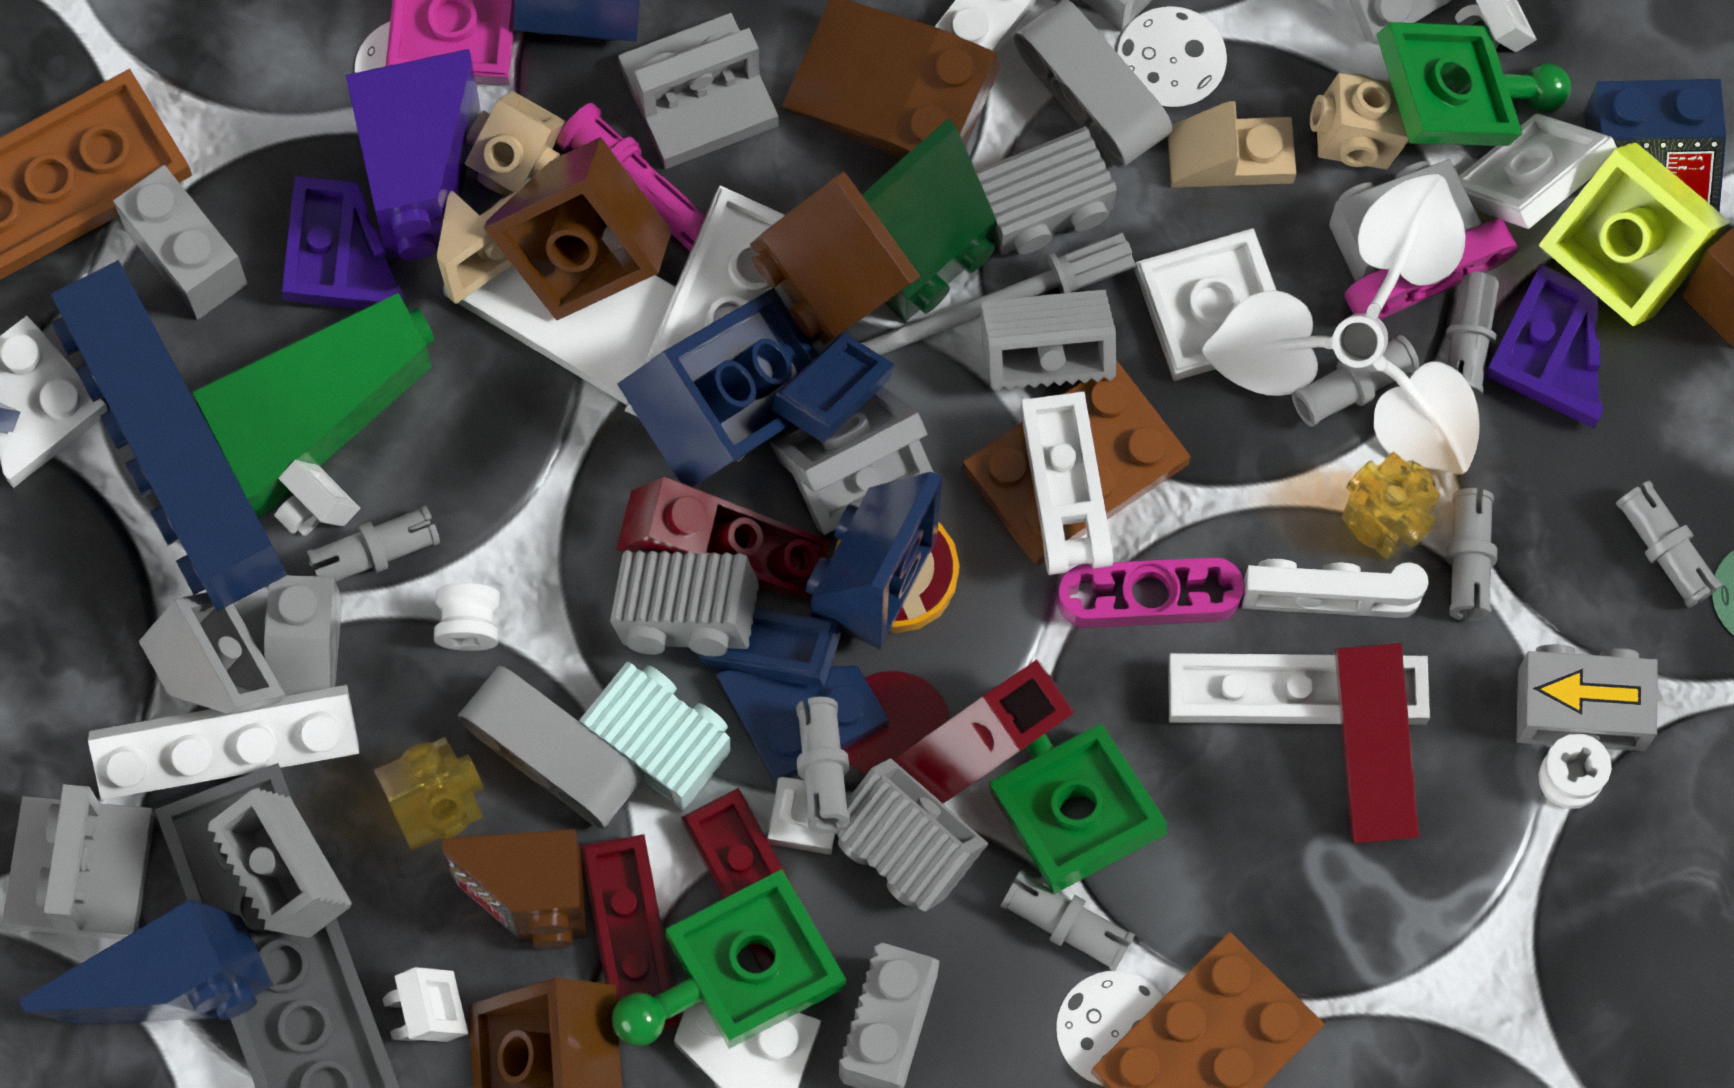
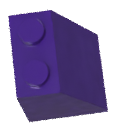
M469 49L345 75L387 259L400 257L403 260L412 261L432 255L439 247L448 194L450 191H454L459 197L461 196L468 167L464 163L472 150V146L466 143V138L473 123L481 113Z

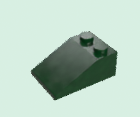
M948 118L862 194L863 198L921 276L885 302L904 323L919 310L927 314L936 308L947 296L950 290L948 284L964 269L969 274L978 270L989 259L995 249L993 245L996 227L995 215L959 131Z

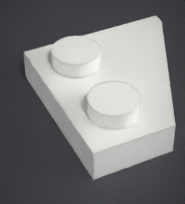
M25 316L0 336V403L21 412L14 431L8 432V434L0 433V461L3 474L14 488L101 419L100 415L108 412V409L101 399L92 402L76 370L28 316Z
M700 1002L684 1011L674 1044L697 1068H700L714 1082L717 1088H799L821 1026V1020L797 1013L729 1049L704 1004Z

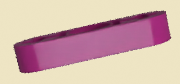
M1493 220L1466 231L1465 249L1461 261L1449 276L1439 282L1419 286L1408 282L1400 274L1378 318L1383 319L1461 284L1462 278L1467 274L1475 271L1487 273L1511 259L1518 252L1519 247L1504 220ZM1380 269L1355 282L1345 291L1344 298L1353 314L1366 313L1385 280L1389 269Z
M1222 558L1113 562L1111 567L1093 569L1091 564H1081L1071 568L1063 576L1059 586L1057 603L1062 616L1072 625L1081 628L1218 622L1229 618L1238 609L1244 592V580L1239 569L1233 563ZM1211 576L1218 577L1220 587L1230 588L1229 591L1224 592L1220 603H1211L1210 596L1206 592H1189L1186 600L1187 606L1177 605L1180 596L1178 577H1187L1185 590L1204 588L1207 577ZM1143 578H1155L1167 587L1169 598L1160 607L1146 608L1135 600L1132 593L1133 586ZM1114 580L1124 581L1121 591L1123 609H1114L1116 596L1096 598L1093 609H1083L1081 599L1070 598V595L1078 593L1081 583H1091L1093 593L1109 594L1113 593Z

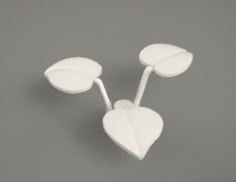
M1429 174L1406 180L1382 195L1364 216L1358 235L1359 253L1367 264L1380 269H1389L1385 280L1366 313H1356L1346 318L1337 326L1333 336H1311L1313 329L1312 314L1301 300L1289 293L1277 290L1259 292L1238 304L1218 330L1207 340L1202 348L1205 358L1217 371L1232 382L1248 390L1272 396L1292 394L1295 390L1306 387L1314 380L1318 371V362L1312 348L1323 347L1333 349L1337 358L1350 367L1362 368L1373 364L1378 371L1384 372L1399 385L1386 391L1380 397L1375 407L1374 430L1383 448L1399 461L1412 466L1437 469L1457 475L1464 474L1469 469L1474 458L1480 429L1478 405L1469 382L1456 369L1439 361L1423 364L1409 379L1402 370L1383 356L1388 344V332L1383 322L1378 318L1400 274L1412 284L1419 286L1431 285L1449 276L1462 259L1466 240L1465 228L1446 179L1439 174Z

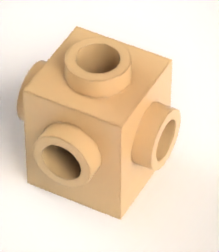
M1338 73L1324 95H1318L1313 103L1310 127L1312 131L1317 132L1319 158L1341 161L1352 167L1369 166L1387 170L1409 141L1391 82L1372 79L1364 74Z
M512 91L497 99L491 113L483 110L473 123L466 138V143L473 148L464 164L479 172L477 180L485 187L497 193L509 195L511 191L516 192L522 188L545 165L560 156V153L552 148L566 121Z

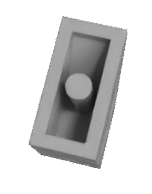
M287 575L271 583L268 587L264 656L285 696L335 687L343 600L334 577Z
M207 592L174 599L139 641L170 696L229 715L278 703L285 696L234 604L217 611Z

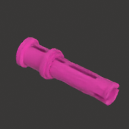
M594 103L586 104L580 108L564 125L557 137L556 144L564 151H568L601 137L672 230L671 234L691 252L706 215L641 157L642 150L639 148L637 141L632 137L623 138L600 118L601 109Z

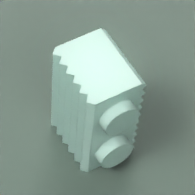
M626 662L579 722L628 758L643 773L645 777L643 781L684 811L731 752L730 737L725 733L728 726L718 714L707 706L697 703L692 709L683 701L677 699L674 695V692L677 690L676 686L654 667L647 665L641 671L632 663Z

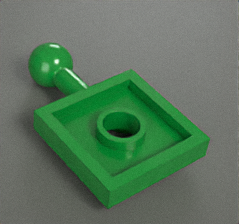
M1389 22L1376 34L1409 143L1509 146L1522 135L1512 99H1525L1527 104L1537 111L1553 112L1563 107L1571 94V81L1568 74L1555 64H1539L1529 70L1526 75L1503 74L1488 26ZM1443 80H1444L1447 84H1449V85H1451V86H1455L1456 89H1457L1458 94H1457V93H1454V92L1451 91L1449 88H1447V86L1444 84Z
M1102 723L1056 747L1052 745L1046 734L1042 735L1024 748L1031 758L1030 761L989 782L992 798L1053 894L1064 890L1168 834L1166 820ZM1073 797L1088 798L1096 805L1094 812L1090 816L1079 820L1067 818L1060 812V808L1065 801Z
M781 869L666 929V939L687 974L688 979L657 994L655 997L645 993L626 995L613 1009L612 1027L615 1034L624 1043L631 1046H645L654 1042L660 1036L666 1019L702 1002L727 1047L730 1049L845 989L846 978ZM760 944L767 947L773 953L775 961L764 972L750 973L738 964L736 957L745 946Z

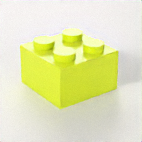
M1633 143L1616 148L1538 246L1628 323L1635 326L1654 318L1700 262L1707 249L1718 240L1731 222L1639 144Z

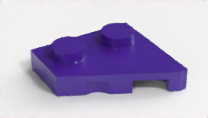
M294 176L281 301L364 310L399 293L404 302L401 287H397L385 259L386 251L377 230L372 227L368 218V208L357 183Z
M1540 264L1488 367L1485 377L1595 429L1603 413L1602 402L1599 401L1598 370L1601 366L1600 342L1596 338V323L1599 319L1598 296L1584 284Z

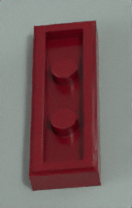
M1402 643L1334 648L1351 840L1353 843L1419 838Z
M739 787L681 817L685 830L723 899L781 869L785 873ZM760 944L748 945L762 972L768 970L775 961L773 953L767 947Z
M645 834L580 846L605 984L616 986L617 1003L623 997L632 993H645L655 997L657 994L673 987ZM678 1014L665 1020L663 1031L679 1027L680 1020Z

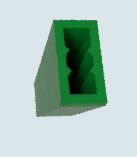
M399 293L192 392L203 418L257 518L266 515L291 493L278 478L294 460L321 466L432 368L427 345L435 342L432 331L421 310L417 308L409 312Z

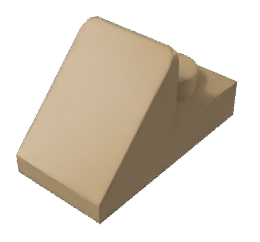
M1230 101L1172 124L1173 131L1167 136L1171 188L1294 183L1296 163L1292 117L1237 119L1235 101Z
M519 190L508 197L502 198L491 209L480 216L454 191L449 192L437 260L447 295L455 304L512 266L511 262L485 231L484 226L486 221Z

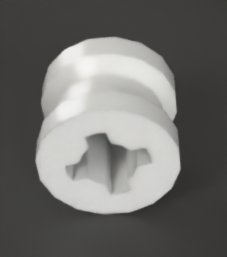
M474 583L447 584L436 590V605L442 611L441 622L434 627V642L448 649L461 651L487 650L498 645L499 631L493 624V613L500 608V591L493 587Z
M1582 733L1569 734L1562 737L1551 747L1541 763L1538 773L1540 788L1545 797L1557 806L1566 809L1582 808L1592 803L1609 780L1612 769L1610 755L1604 745L1594 737ZM1582 766H1584L1586 769V776L1584 775Z

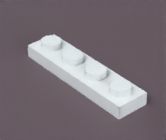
M1170 653L1168 659L1169 723L1341 724L1335 655ZM1403 656L1409 725H1426L1430 718L1428 656Z
M347 685L287 695L278 703L230 715L209 709L89 731L88 736L101 800L249 774L279 763L280 768L359 754V743Z

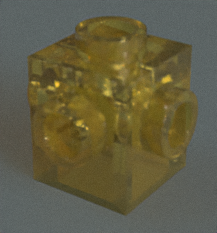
M1393 451L1379 466L1372 460L1368 461L1348 482L1346 489L1351 494L1341 519L1347 523L1349 529L1359 541L1370 548H1374L1386 560H1389L1405 543L1411 548L1415 547L1434 527L1438 520L1432 513L1441 493L1435 489L1436 483L1433 477L1423 466L1413 460L1405 462Z
M445 737L433 743L425 742L414 745L407 749L400 758L374 770L411 851L436 839L456 836L468 824L483 818L473 795L484 790L477 770L468 754L456 758Z

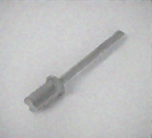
M1120 233L1060 257H1057L1055 253L1048 254L1047 259L1050 270L862 342V344L879 355H883L981 317V301L1032 297L1054 288H1058L1060 294L1070 293L1135 268L1136 264L1132 257L1131 247L1123 233Z

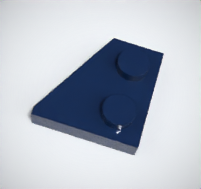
M858 666L830 667L824 688L762 678L737 670H724L716 675L720 689L775 787L777 786L778 778H793L798 775L797 758L802 754L799 717H797L796 706L799 702H806L809 712L808 698L829 697L838 703L837 718L842 750L889 726L888 717Z

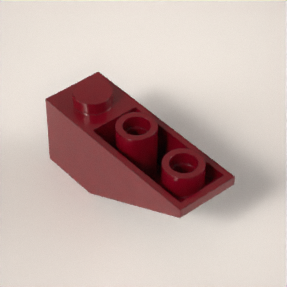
M663 476L631 490L616 550L623 553L627 550L633 553L642 551L647 554L651 551L659 554L664 551L670 554L676 551L682 554L691 552L696 555L701 552L708 555L713 552L720 555L726 552L731 555L741 553L747 556L758 579L760 591L811 602L812 594L806 592V586L819 559L827 557L830 541Z
M1036 659L901 753L893 761L944 804L1066 720L1075 711L1039 659Z

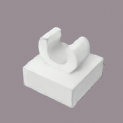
M1476 0L1478 5H1468L1462 8L1455 16L1457 23L1460 25L1472 26L1477 21L1483 20L1485 26L1489 27L1495 49L1501 43L1517 52L1537 40L1517 0Z
M294 460L278 478L294 495L282 504L274 516L293 534L298 530L302 535L306 536L320 522L344 527L360 510V507L319 465Z
M787 777L778 778L768 834L769 844L832 855L835 833H818L808 828L807 818L809 815L805 780Z
M415 967L395 975L397 990L386 994L383 998L384 1007H402L406 1024L390 1032L393 1040L449 1042L468 1034L454 971Z

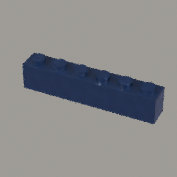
M119 260L51 293L50 295L62 316L52 321L51 324L68 356L80 351L86 361L85 364L75 368L92 402L103 397L106 399L111 410L100 415V418L117 450L128 444L130 445L136 458L126 462L125 465L141 496L145 497L154 492L161 506L150 511L168 546L180 540L187 555L177 559L176 563L193 595L206 590L216 610L219 611L287 576L267 534Z

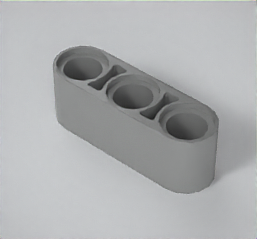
M1060 0L1014 33L1015 46L1027 66L1080 128L1087 127L1089 129L1090 136L1094 140L1095 145L1116 167L1123 169L1172 133L1173 129L1170 118L1160 102L1085 15L1069 0Z
M498 666L457 716L459 721L480 741L582 818L600 829L605 828L645 778L643 773L623 754L503 666Z

